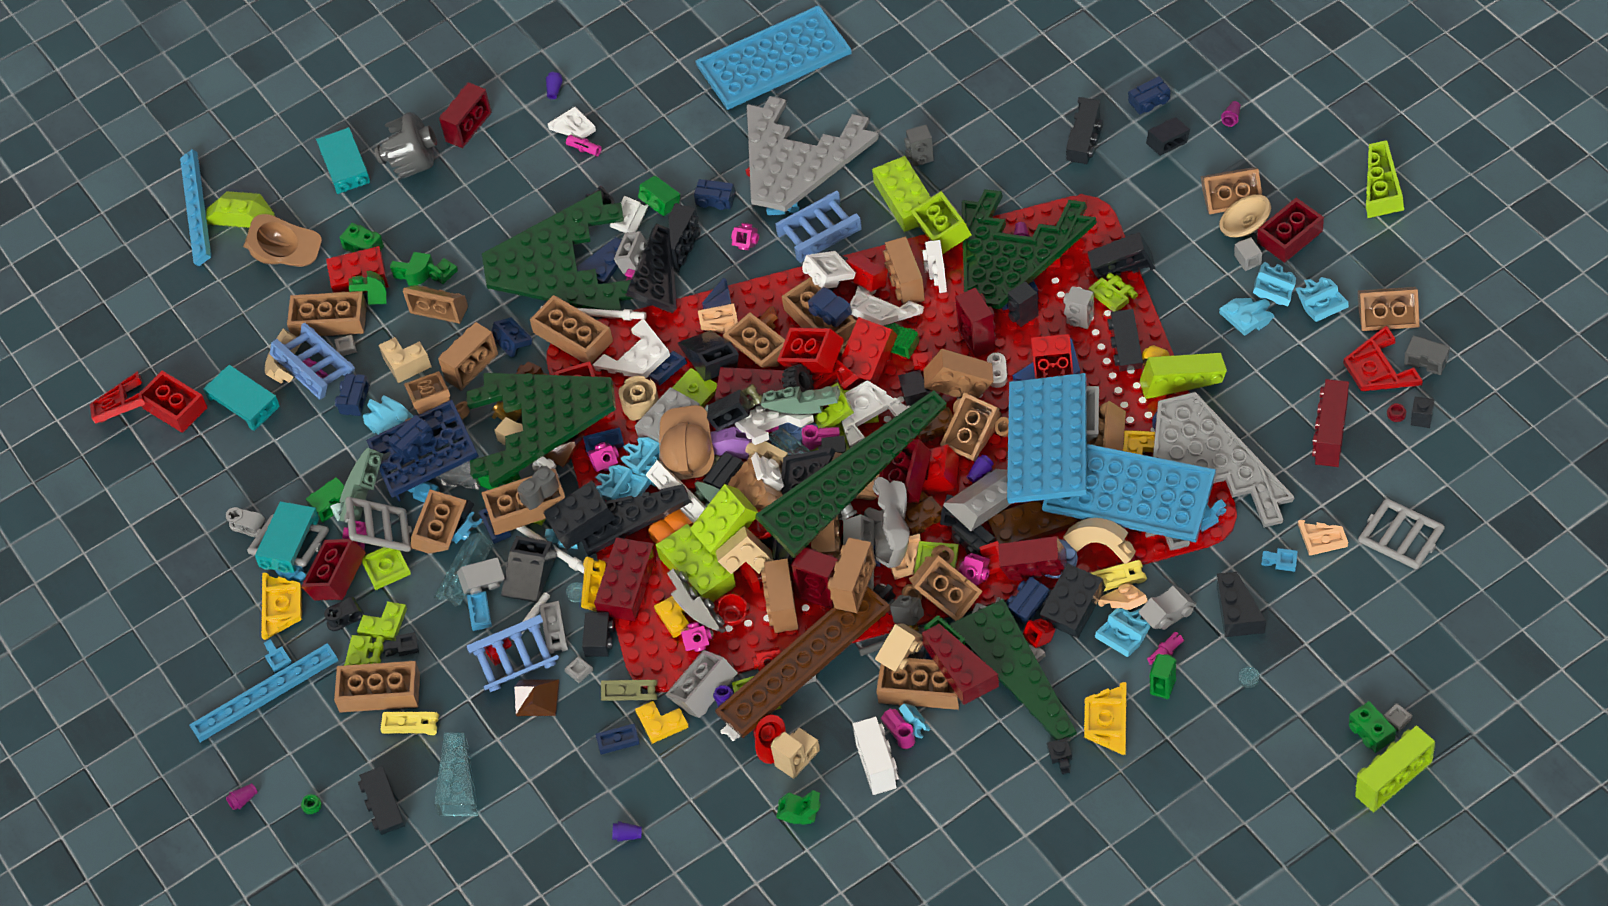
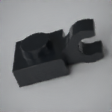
M416 633L396 636V641L383 643L385 656H393L396 652H399V656L418 653Z
M1067 738L1048 742L1047 749L1052 764L1059 763L1062 775L1070 773L1068 760L1072 759V753Z

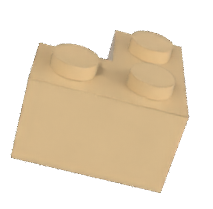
M396 337L379 345L383 359L398 383L431 368L428 355L420 341L405 349H402Z
M745 526L716 550L718 562L731 574L745 562L760 574L765 569L764 562L774 561L771 550Z
M895 624L875 660L894 672L904 670L909 662L907 659L909 654H913L915 651L918 652L923 645V641H921L922 635L905 624Z
M798 728L795 733L793 732L790 735L783 732L780 737L778 736L773 740L771 745L775 766L793 779L820 751L818 740L801 728Z

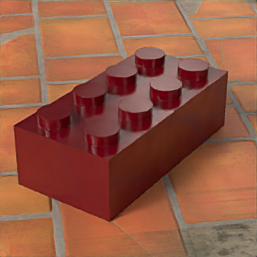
M720 367L715 402L740 389L742 391L751 384L756 386L755 390L762 396L763 393L770 390L785 389L782 385L784 384L782 382L784 371ZM750 394L746 395L747 398L751 401L752 397L750 396ZM761 402L752 407L750 411L756 409L757 406H760Z
M1326 379L1325 387L1321 386L1320 402H1318V415L1315 423L1312 456L1316 457L1315 465L1339 467L1348 403V381Z
M616 537L594 601L597 613L609 612V616L612 618L636 621L657 557L654 543Z

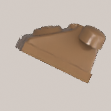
M439 371L404 384L411 402L419 415L450 401L449 390ZM466 401L455 405L461 419L468 416L470 409Z
M964 393L962 398L956 400L953 405L954 415L940 445L948 444L954 452L975 461L995 431L1002 437H1008L1009 418L1002 417L999 408Z
M939 545L932 550L931 556L925 557V561L916 573L909 578L912 584H908L903 588L902 595L920 598V600L923 595L954 621H957L965 615L982 590L950 565L954 560L953 550L945 545Z

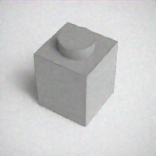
M1251 237L1235 244L1234 256L1245 271L1262 264V252Z

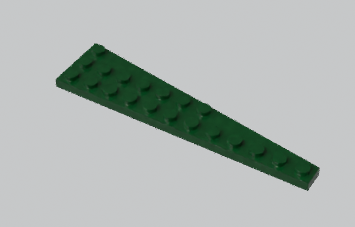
M933 390L756 514L755 518L795 558L946 408L947 403Z

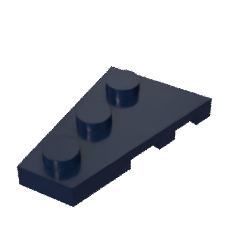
M618 237L612 239L578 265L577 271L595 269L598 284L607 283L618 268L614 257L622 239Z

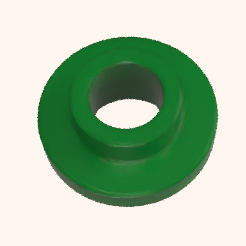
M313 794L306 795L301 802V808L306 814H314L322 806L320 798Z

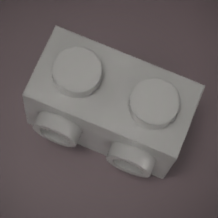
M641 231L625 233L614 257V261L623 274L626 273L627 269L635 271L647 243Z
M1072 286L1069 293L1065 294L1063 303L1066 304L1064 310L1066 323L1088 329L1094 316L1093 292Z
M498 557L463 566L457 571L464 594L471 593L473 595L482 592V589L489 588V590L496 589L505 580Z

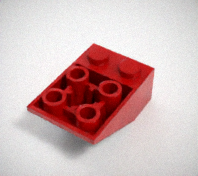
M1069 334L1031 338L1035 379L1073 374Z
M948 444L929 449L931 456L922 491L941 493L956 489L959 456Z

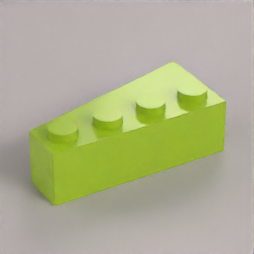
M1387 140L1369 144L1366 192L1367 218L1403 211V196Z
M1221 353L1148 357L1140 378V385L1145 399L1222 383L1227 369Z

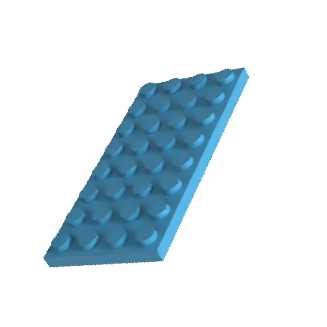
M818 5L696 60V65L728 110L852 53L849 45Z
M1086 373L1009 382L1008 504L1087 495Z
M1087 444V495L1046 499L1043 502L1042 510L1079 519H1107L1123 528L1197 542L1215 479L1216 469Z

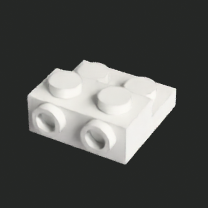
M940 240L925 242L926 250H922L925 261V273L929 272L930 280L934 279V285L939 287V293L947 292Z
M836 251L806 255L802 265L803 272L811 276L813 283L821 288L837 287L839 281L854 279L856 274Z

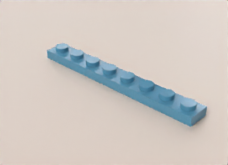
M192 149L180 158L193 262L195 265L200 266L211 258L198 153Z
M327 643L191 723L190 727L199 742H202L338 661V658Z

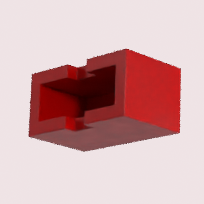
M862 254L846 260V263L856 272L854 279H850L854 283L870 292L886 285L887 268L878 263L873 264L871 259Z

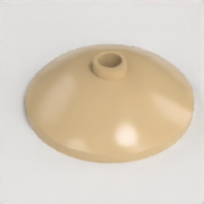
M1250 195L1238 200L1221 217L1219 226L1222 233L1228 237L1236 238L1253 233L1268 219L1271 204L1263 195Z

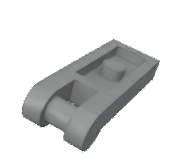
M559 601L539 605L546 646L549 653L553 654L555 653L554 651L562 650V652L567 651L568 646ZM560 639V642L553 644L552 640Z

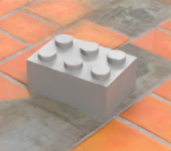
M670 387L635 425L638 438L649 437L659 442L660 420L666 411L679 407L700 406V403Z

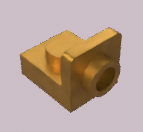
M500 401L492 409L494 411L493 419L499 417L501 420H504L507 417L516 422L522 415V409L506 413L503 409V402L501 403Z

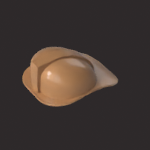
M261 214L254 217L251 221L243 247L249 249L250 254L262 263L302 267L310 265L316 260L322 238L321 235L313 230L298 227L272 215Z
M699 405L670 409L663 414L660 420L659 461L679 480L703 477L711 470L714 463V449L707 411Z

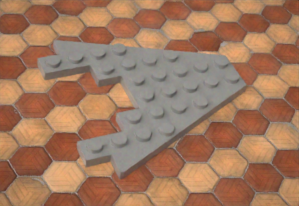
M769 96L763 108L747 105L751 204L787 211L878 140L879 134L877 132L866 130L869 124L868 117L852 114L840 138L823 134L818 145L815 146L788 140L790 127L776 124L786 107L785 99Z
M1196 392L1158 401L1153 457L1216 469L1213 483L1226 480L1232 497L1251 493L1263 527L1283 522L1278 505L1293 502L1294 496ZM1147 532L1145 533L1146 537L1157 535ZM1165 536L1170 551L1187 547L1190 544V541Z

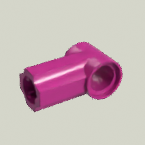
M806 425L802 429L803 447L808 450L816 449L819 445H822L821 438L839 436V427L817 428L814 425Z
M896 709L885 711L881 721L895 737L898 746L903 749L911 748L915 744L912 725L906 723Z

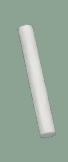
M544 592L522 622L537 616L540 612L539 605L545 604L550 598L548 593Z

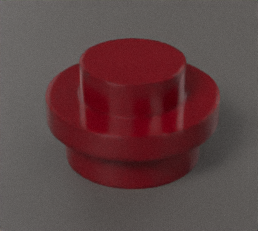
M1399 403L1392 404L1387 409V417L1393 422H1400L1406 418V409Z

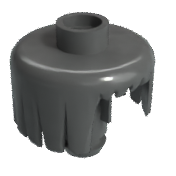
M412 112L405 113L402 117L385 124L386 127H390L388 129L390 133H398L388 137L389 139L384 141L381 146L377 145L374 148L375 156L380 164H386V161L390 162L391 167H398L394 169V172L403 178L425 171L433 166L435 160L433 146L437 145V139L431 126L425 127L421 119Z

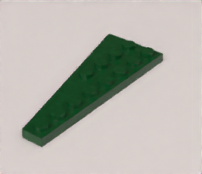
M1003 599L950 624L951 628H954L959 635L965 637V644L970 647L974 654L998 673L999 681L1015 695V698L1028 709V712L1043 725V728L1055 740L1068 739L1077 735L1073 724Z

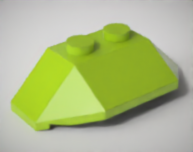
M227 191L207 208L206 220L208 225L249 228L251 221L257 215L268 214L275 216V214L261 194Z

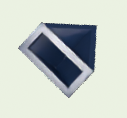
M725 278L718 283L702 302L703 310L731 304L729 288Z

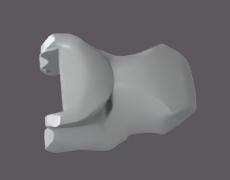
M878 477L874 481L873 490L879 495L878 504L882 510L878 511L870 507L865 510L864 516L874 520L876 560L888 568H894L901 564L909 543L910 531L904 520L907 492L904 483L899 481L889 483L883 477Z

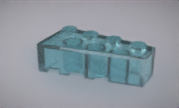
M444 733L434 801L439 816H479L469 745L464 733Z

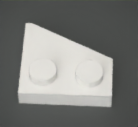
M576 107L548 123L550 130L565 135L571 134L580 139L586 138L596 131L595 126Z

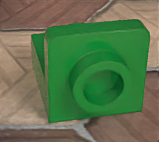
M445 258L436 266L431 263L427 265L430 278L434 281H439L441 284H444L458 271L457 266Z

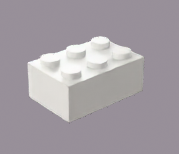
M876 717L852 723L856 746L872 794L875 795L895 789V780L899 779L896 771L897 766L894 757L892 758L889 742L885 739L883 724H878Z

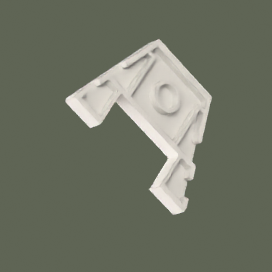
M862 286L857 288L856 294L850 302L851 315L857 319L860 317L882 326L920 315L924 309V306L912 301L897 307L872 296L876 293V290L870 292Z
M642 319L631 329L633 335L641 338V340L618 361L603 354L593 364V367L596 371L603 369L607 370L608 373L615 374L620 372L624 376H644L647 378L649 374L670 356V353L647 322Z
M868 380L846 392L845 394L854 411L853 414L841 421L849 448L865 438L857 428L859 425L887 409L896 417L910 406H905L896 397L892 398L887 395L886 391Z
M760 405L756 409L751 410L748 417L734 423V425L742 433L745 432L746 437L752 439L754 445L769 440V433L766 430L787 422L803 427L813 423L814 418L812 414L781 413L763 408Z

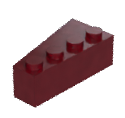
M938 624L922 632L923 646L963 705L999 687L998 673L942 625Z

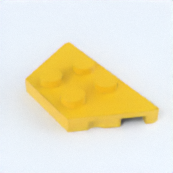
M262 573V638L266 640L302 620V587L299 582L288 581L282 577L274 578L269 576L268 573Z
M1126 682L1120 683L1119 687L1112 690L1108 688L1097 695L1093 694L1085 698L1084 738L1122 755H1126Z

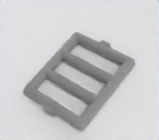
M353 497L345 499L346 514L344 519L348 523L350 540L405 552L411 550L410 534L412 529L411 526H408L406 509ZM354 506L364 508L367 536L357 534ZM372 510L382 512L385 539L375 537ZM389 513L399 515L403 543L393 541Z
M1385 499L1374 515L1371 514L1368 518V524L1359 536L1358 541L1411 568L1418 569L1428 553H1432L1435 549V543L1445 527L1443 524L1399 503ZM1388 508L1399 512L1379 543L1368 538ZM1406 516L1416 520V523L1397 551L1386 547ZM1423 525L1435 529L1415 560L1404 555Z
M274 514L269 517L262 529L256 531V537L247 549L249 554H256ZM311 524L309 531L318 532V535L302 559L296 557L294 565L305 567L314 553L319 552L321 543L329 532L328 527Z

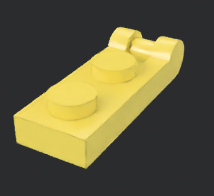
M1140 560L1091 572V574L1103 579L1106 587L1104 591L1118 588L1123 584L1143 583L1147 580L1146 574L1142 572L1143 565ZM1129 571H1134L1135 574L1130 575Z
M383 712L380 730L382 734L426 733L428 735L437 734L436 723L439 720V714L436 712Z

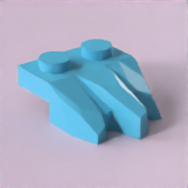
M1264 262L1256 277L1253 293L1260 298L1270 299L1276 304L1288 306L1295 287L1296 277L1292 272H1283V267L1279 264L1275 267H1270L1268 263Z
M1321 277L1317 283L1311 279L1304 280L1306 288H1296L1304 310L1315 322L1349 307L1348 301L1338 292V286L1331 279Z
M1235 298L1219 309V313L1244 336L1255 328L1258 330L1262 329L1275 317L1273 313L1266 311L1270 306L1267 299L1255 302L1253 298Z
M384 395L381 398V404L370 399L367 406L372 412L363 414L365 425L373 433L377 434L413 417L402 404Z
M641 437L637 439L638 446L630 443L623 446L630 455L623 456L620 459L634 474L648 478L646 476L647 472L657 460L659 461V442L649 437ZM649 479L651 485L656 487V485Z
M621 465L610 466L608 468L610 471L609 475L600 473L595 477L602 484L597 486L606 501L627 496H641L651 484L648 478L633 474L630 468Z
M1117 608L1108 616V621L1096 631L1095 638L1129 657L1141 645L1150 629V624L1146 620H1142V616L1138 613L1141 608L1133 612Z

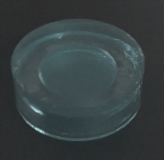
M574 582L567 587L566 594L571 602L581 601L582 583Z
M1253 667L1243 668L1239 672V683L1245 688L1255 687L1259 683V672Z

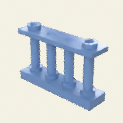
M838 191L826 195L817 202L775 224L777 236L781 237L787 234L796 245L794 247L795 255L800 263L805 260L806 255L817 254L862 229L861 220L857 213L849 217L839 206L840 196ZM833 209L842 221L833 225L824 215L825 212ZM818 217L827 229L817 233L810 225V220ZM801 225L812 237L804 242L793 231Z
M305 322L301 326L300 336L287 344H282L278 339L271 342L270 355L319 400L325 397L329 383L342 375L354 374L355 367L353 364L340 355ZM304 341L311 346L310 349L298 356L290 351ZM317 352L325 358L311 367L303 363L304 360ZM329 364L337 369L323 379L315 374Z
M541 615L466 646L469 654L474 653V656L477 655L489 683L483 686L485 691L489 689L491 693L500 689V684L542 666L547 669L556 665L555 661L559 657L558 655L551 657L539 630L541 628L540 624L543 623ZM528 629L529 632H532L544 661L534 665L521 638V632ZM509 637L511 640H514L525 666V669L514 673L502 645L504 644L503 640ZM490 645L496 649L507 674L506 677L497 681L484 653L485 648Z

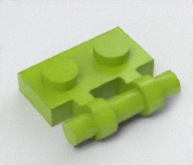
M1112 273L1106 276V279L1109 281L1101 278L1089 287V291L1093 292V296L1113 312L1119 311L1129 303V296L1132 299L1138 296V293L1134 291L1131 285H1126L1122 278Z
M352 635L345 665L381 663L380 655L384 651V637L377 636L376 642L372 643L371 636ZM369 652H373L372 657L368 658Z

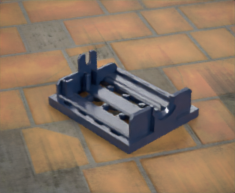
M453 400L418 415L421 420H425L429 424L432 431L440 427L443 430L439 435L432 436L430 442L420 447L416 455L411 456L408 460H405L393 451L388 439L409 420L366 440L370 449L383 454L389 451L391 453L388 459L381 460L379 471L392 498L396 496L400 502L399 494L466 462L470 463V460L479 457ZM453 421H456L458 425L454 428H446L445 426ZM448 443L450 444V446H448V447H446V448H444V449H442V450H440V451H438V452H436V450H435V449L440 448V447H442V446H444V445H446V444H448ZM432 451L433 454L419 460L418 457H421ZM415 459V463L410 464L404 468L401 467L402 465ZM398 468V471L394 473L390 472L391 470Z

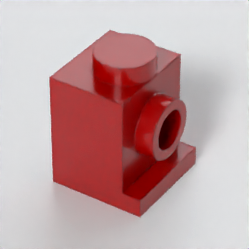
M931 352L912 354L914 371L920 370L922 377H924V368L932 360Z
M1042 618L1035 621L1029 620L1023 631V636L1026 641L1035 648L1051 642L1056 629L1052 623Z
M779 647L755 651L756 657H752L754 669H758L759 672L766 666L764 664L765 659L768 658L772 661L780 654Z

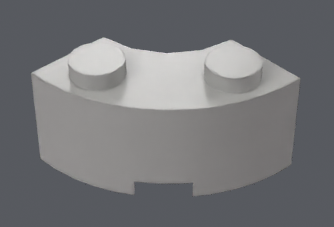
M1172 586L1162 595L1151 597L1138 613L1152 628H1162L1164 630L1181 618L1190 616L1197 604L1182 588Z

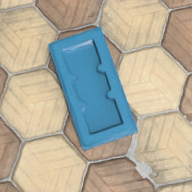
M486 591L467 595L472 630L492 627Z

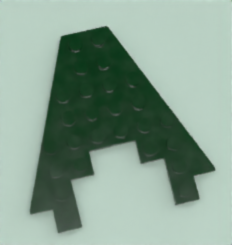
M985 189L978 202L962 200V219L971 233V236L963 241L964 292L976 288L979 294L982 293L988 307L993 309L1003 308L1008 302V292L1025 281L1030 284L1096 225V217L1083 216L1087 209L1086 202L1068 200L1056 226L1038 224L1033 236L1028 237L1002 233L1006 226L1005 219L992 218L1003 197L1001 191Z
M597 191L483 252L482 260L486 287L548 301L555 295L573 307L621 311L620 301L634 299L625 295L631 280L598 284L595 269L577 271L573 244L590 242L589 226L624 222L621 203L603 205L601 191Z
M483 373L484 386L466 391L469 409L503 400V409L506 413L522 409L523 431L505 436L506 450L470 460V474L473 479L489 475V483L491 487H495L615 411L614 386L611 377Z

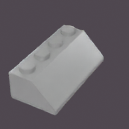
M993 470L946 501L943 506L970 531L974 530L1012 504H1008L1007 500L1008 470Z

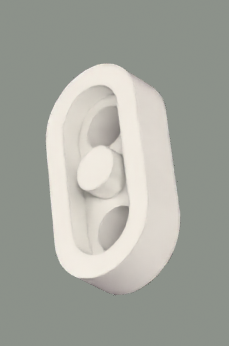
M992 353L987 358V362L992 363L994 382L991 386L1000 388L1007 383L1006 358L1001 353Z

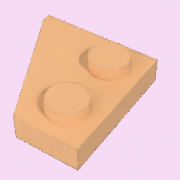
M734 303L698 311L701 330H711L724 334L738 323Z
M1305 520L1298 521L1309 556L1348 547V540L1342 526H1328L1318 522L1317 525L1306 524Z
M920 534L909 537L908 548L901 564L891 568L894 579L914 574L919 541H921Z
M1130 583L1119 586V589L1101 596L1098 605L1103 607L1105 604L1110 603L1111 608L1131 610L1146 603L1148 600L1143 592Z

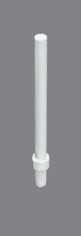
M577 308L589 316L623 318V320L629 321L632 319H646V312H633L631 309L617 311Z
M526 526L516 528L529 538L547 541ZM554 545L557 557L568 563L569 567L584 574L583 562L581 560L571 557Z

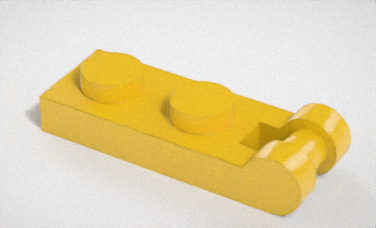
M587 556L583 562L584 578L581 608L596 611L594 601L606 569V562L602 560L595 561Z

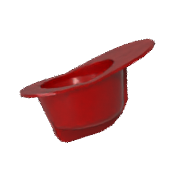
M772 714L763 717L753 731L756 754L762 762L768 764L774 763L771 749L773 740L778 736L780 737L783 732H786L783 719L777 715Z

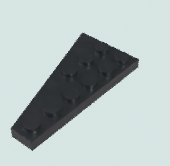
M656 223L651 230L625 295L674 313L677 306L670 229Z
M830 447L783 457L781 475L784 487L780 490L782 495L830 463L836 450ZM774 538L773 560L787 559L788 564H792L794 558Z
M681 484L663 488L659 492L651 494L645 492L637 497L627 496L606 501L616 519L581 541L588 556H591L614 544L616 537L625 538L692 503L685 486Z

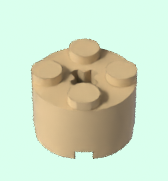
M633 376L624 381L625 384L619 388V397L623 412L630 420L634 421L640 420L659 398L656 385L652 380L650 381L644 376Z

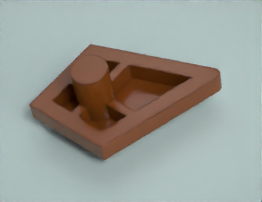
M774 306L769 307L759 318L772 330L776 327L773 322L778 318L776 308Z

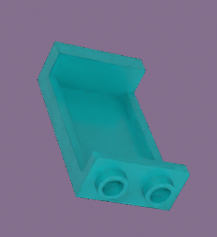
M350 128L316 139L337 194L370 183L367 170Z
M231 365L222 370L203 389L208 400H216L244 419L253 431L280 407L276 395Z
M279 502L255 554L259 567L278 570L283 573L295 572L294 562L311 524L317 525L319 521L315 507Z

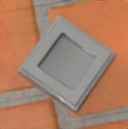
M352 335L334 339L337 352L340 355L345 356L357 352Z
M579 656L565 668V673L578 683L593 671L592 666Z
M1396 703L1383 716L1399 732L1412 720L1413 715Z

